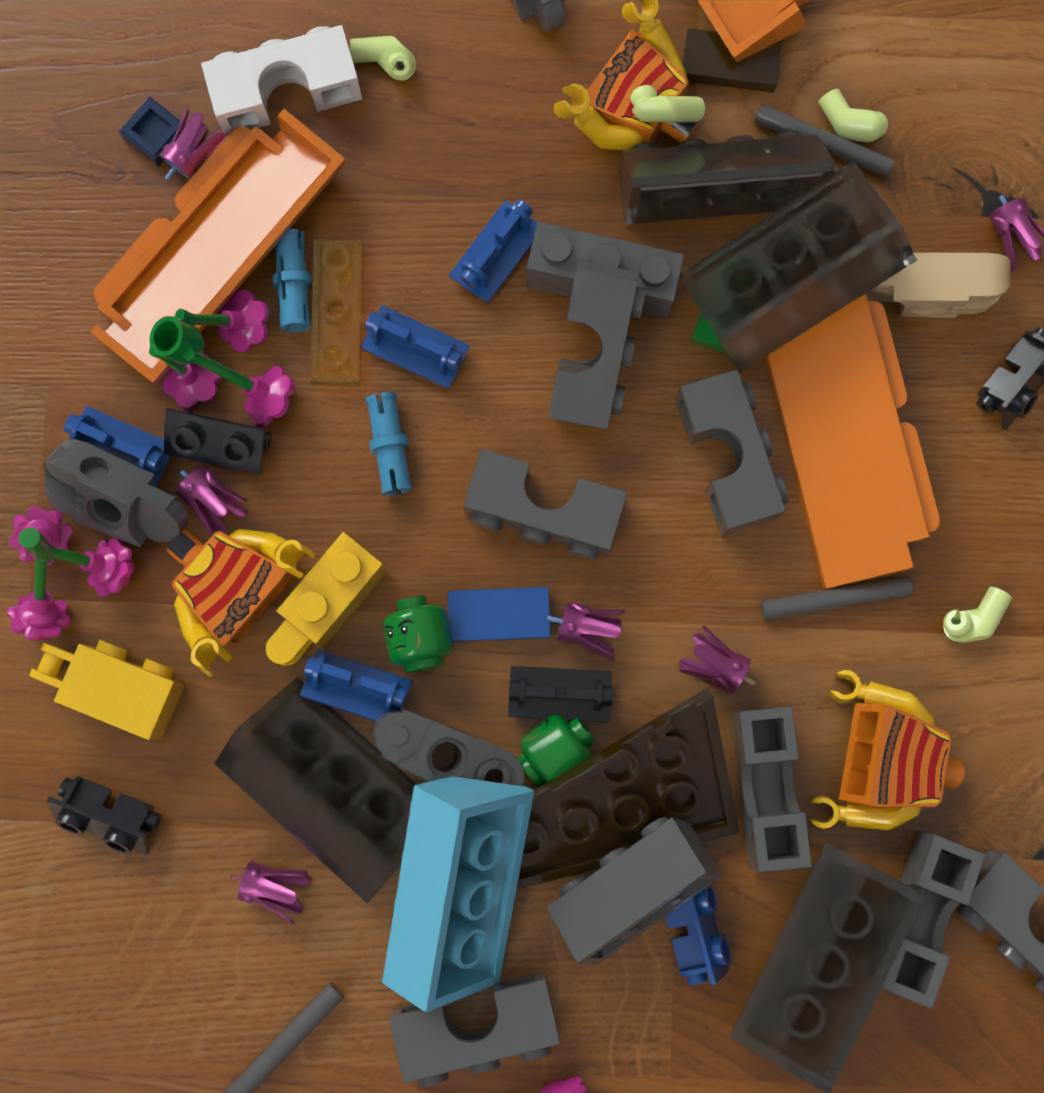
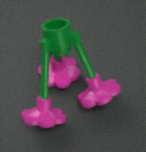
M245 289L238 290L233 298H230L220 309V314L191 313L179 308L175 313V317L165 316L153 325L149 337V354L164 361L171 367L168 370L169 375L164 379L163 389L167 395L175 398L176 403L181 408L192 409L199 402L210 403L213 401L218 393L216 384L224 378L243 388L244 394L249 396L245 403V411L253 416L255 424L262 427L267 426L273 418H281L288 410V398L294 391L295 383L292 378L286 376V371L283 368L274 366L265 375L246 378L211 359L204 351V339L198 328L195 327V325L218 326L220 337L224 341H230L233 349L237 352H248L253 347V344H262L268 335L265 322L268 319L269 310L263 301L255 299L251 291Z

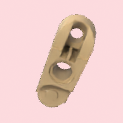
M894 252V267L872 268L861 271L858 274L857 294L858 296L866 294L867 299L871 301L899 302V316L956 318L958 314H977L985 312L995 305L1001 295L1010 287L1011 263L1007 256L995 253Z

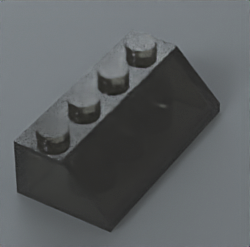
M797 131L780 133L774 138L756 140L749 135L732 137L726 142L707 144L701 139H691L681 142L678 146L659 148L656 144L652 143L638 144L630 148V150H622L619 176L624 225L815 209L835 172L834 160L818 134L802 136V133Z
M852 161L679 276L718 341L741 373L913 264L917 259L903 226L855 162Z
M297 677L233 732L214 764L359 897L368 903L401 866L414 785L417 784L394 763L380 756L381 752L332 707L300 697L304 682Z
M824 843L730 1030V1038L825 1093H830L926 895L840 849Z

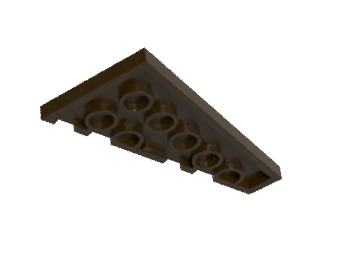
M708 687L534 790L517 889L600 869L599 862L602 858L618 848L626 847L628 849L643 838L641 832L646 826L663 817L668 819L673 817L688 822L701 843L739 833L714 699Z

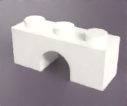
M342 25L332 28L328 26L316 27L308 31L306 35L287 40H268L258 48L239 53L232 51L224 52L215 56L213 60L201 63L215 117L222 131L225 132V137L239 126L252 130L255 125L258 128L271 125L267 111V100L271 92L282 84L296 83L304 86L311 93L317 112L362 100L358 78Z

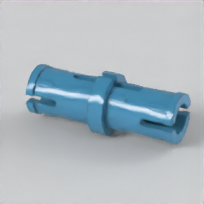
M291 228L274 247L276 273L272 276L274 289L278 290L280 329L282 331L286 330V332H303L312 328L308 300V288L312 286L311 273L307 272L305 262V234L303 231L298 232V229Z
M381 392L382 402L380 399H377L376 394L367 396L365 401L366 405H368L373 439L369 441L370 451L376 454L382 487L381 494L383 496L397 495L396 485L402 494L411 492L413 485L410 481L405 449L409 447L408 436L402 434L396 401L397 394L395 392Z

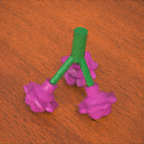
M32 506L27 512L28 517L20 514L14 517L15 531L9 539V545L12 548L20 549L18 554L21 561H35L34 591L29 594V597H20L17 606L9 607L7 616L12 620L10 629L13 633L23 634L30 641H47L51 638L59 637L61 629L71 625V619L66 614V602H53V597L46 591V566L51 565L54 558L78 564L83 571L90 572L87 581L88 585L95 587L98 595L103 598L107 597L110 593L118 594L122 587L128 585L130 577L135 571V563L131 559L132 550L123 546L122 540L112 537L109 542L100 541L96 553L86 551L84 554L69 551L67 541L73 529L70 524L62 523V512L58 510L45 511L38 506Z

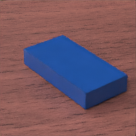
M548 587L448 591V617L453 642L550 639V621L547 620L549 616Z

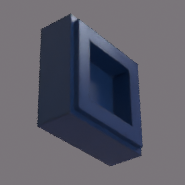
M149 96L118 132L125 141L159 167L164 161L159 155L163 152L164 146L170 145L173 141L181 120Z

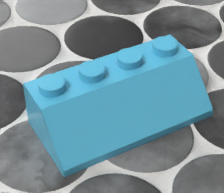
M454 776L414 785L382 984L424 1012H429L500 982L534 790L528 787Z

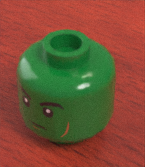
M416 596L397 601V611L388 614L382 621L390 662L397 666H404L405 673L419 672L445 665L443 658L453 651V640L445 608L437 604L427 605L426 596Z
M551 714L522 737L520 743L522 754L518 756V760L531 780L540 787L593 756L589 746L595 743L596 740L578 717L569 722L560 714Z

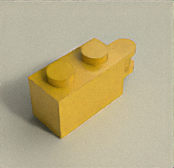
M342 532L277 609V612L286 620L266 644L268 658L282 666H291L303 656L313 642L325 648L388 571L385 566L347 534Z
M103 640L98 641L96 648L78 644L75 653L43 642L41 650L45 651L38 668H32L29 676L59 688L54 702L147 740H162L185 687L184 683L172 679L175 669L147 658L143 666L127 661L125 658L128 650ZM64 660H67L71 663L64 678L61 679L57 675Z

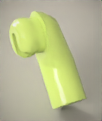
M394 36L350 39L353 64L377 62L396 80H406L414 74L416 70L415 57Z
M650 85L636 88L630 97V101L634 106L632 113L642 122H698L705 113V103L702 98L697 96H657L656 89Z
M838 88L829 91L818 101L839 137L849 141L874 142L887 132L888 120L883 113L850 108Z
M989 587L977 609L965 611L955 609L946 614L943 620L944 633L949 639L958 643H968L990 638L1012 600L1011 595L999 588Z

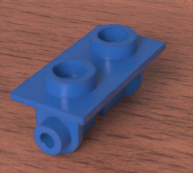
M519 199L514 205L505 200L448 276L488 304L532 246L538 223L530 217L533 213L532 208Z
M381 305L378 313L372 311L366 321L365 330L368 333L360 348L449 389L470 345Z
M86 406L83 413L79 416L71 414L64 425V432L70 434V439L87 442L155 474L153 483L155 488L171 456L163 454V439L89 406Z
M317 649L315 657L310 656L304 670L306 680L300 697L377 722L379 717L385 713L400 711L401 708H404L413 680Z
M712 885L665 917L668 929L687 926L689 934L673 937L671 941L680 976H686L688 985H696L708 981L707 972L711 985L717 984L729 972L728 966L731 964V951L728 940L723 933L719 934L714 913L717 912V900Z

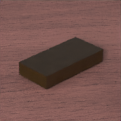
M688 28L682 64L686 70V77L689 82L774 93L778 80L782 41H778L736 62L718 32Z

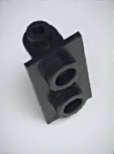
M1037 327L1033 332H1025L1005 358L1006 364L1018 370L1016 374L999 366L978 391L979 399L976 405L987 414H993L995 410L999 411L1002 414V429L1007 430L1017 417L1023 419L1028 415L1037 401V391L1044 384V329Z
M167 408L165 410L164 455L258 475L261 474L263 451L268 452L272 439V434L265 432L262 426L256 425L254 427L193 414L190 410L186 409L179 411Z
M511 666L508 717L546 719L551 714H560L567 720H574L578 717L581 721L610 722V706H612L613 686H611L612 671Z
M77 776L74 780L66 777L62 781L58 790V796L63 798L62 801L51 796L48 797L47 803L53 818H55L54 822L58 827L79 836L88 831L103 837L102 842L106 846L123 854H131L132 850H136L148 855L150 850L145 832L155 833L162 818V814L154 811V805L147 804L120 793L112 810L105 808L112 790L80 776Z

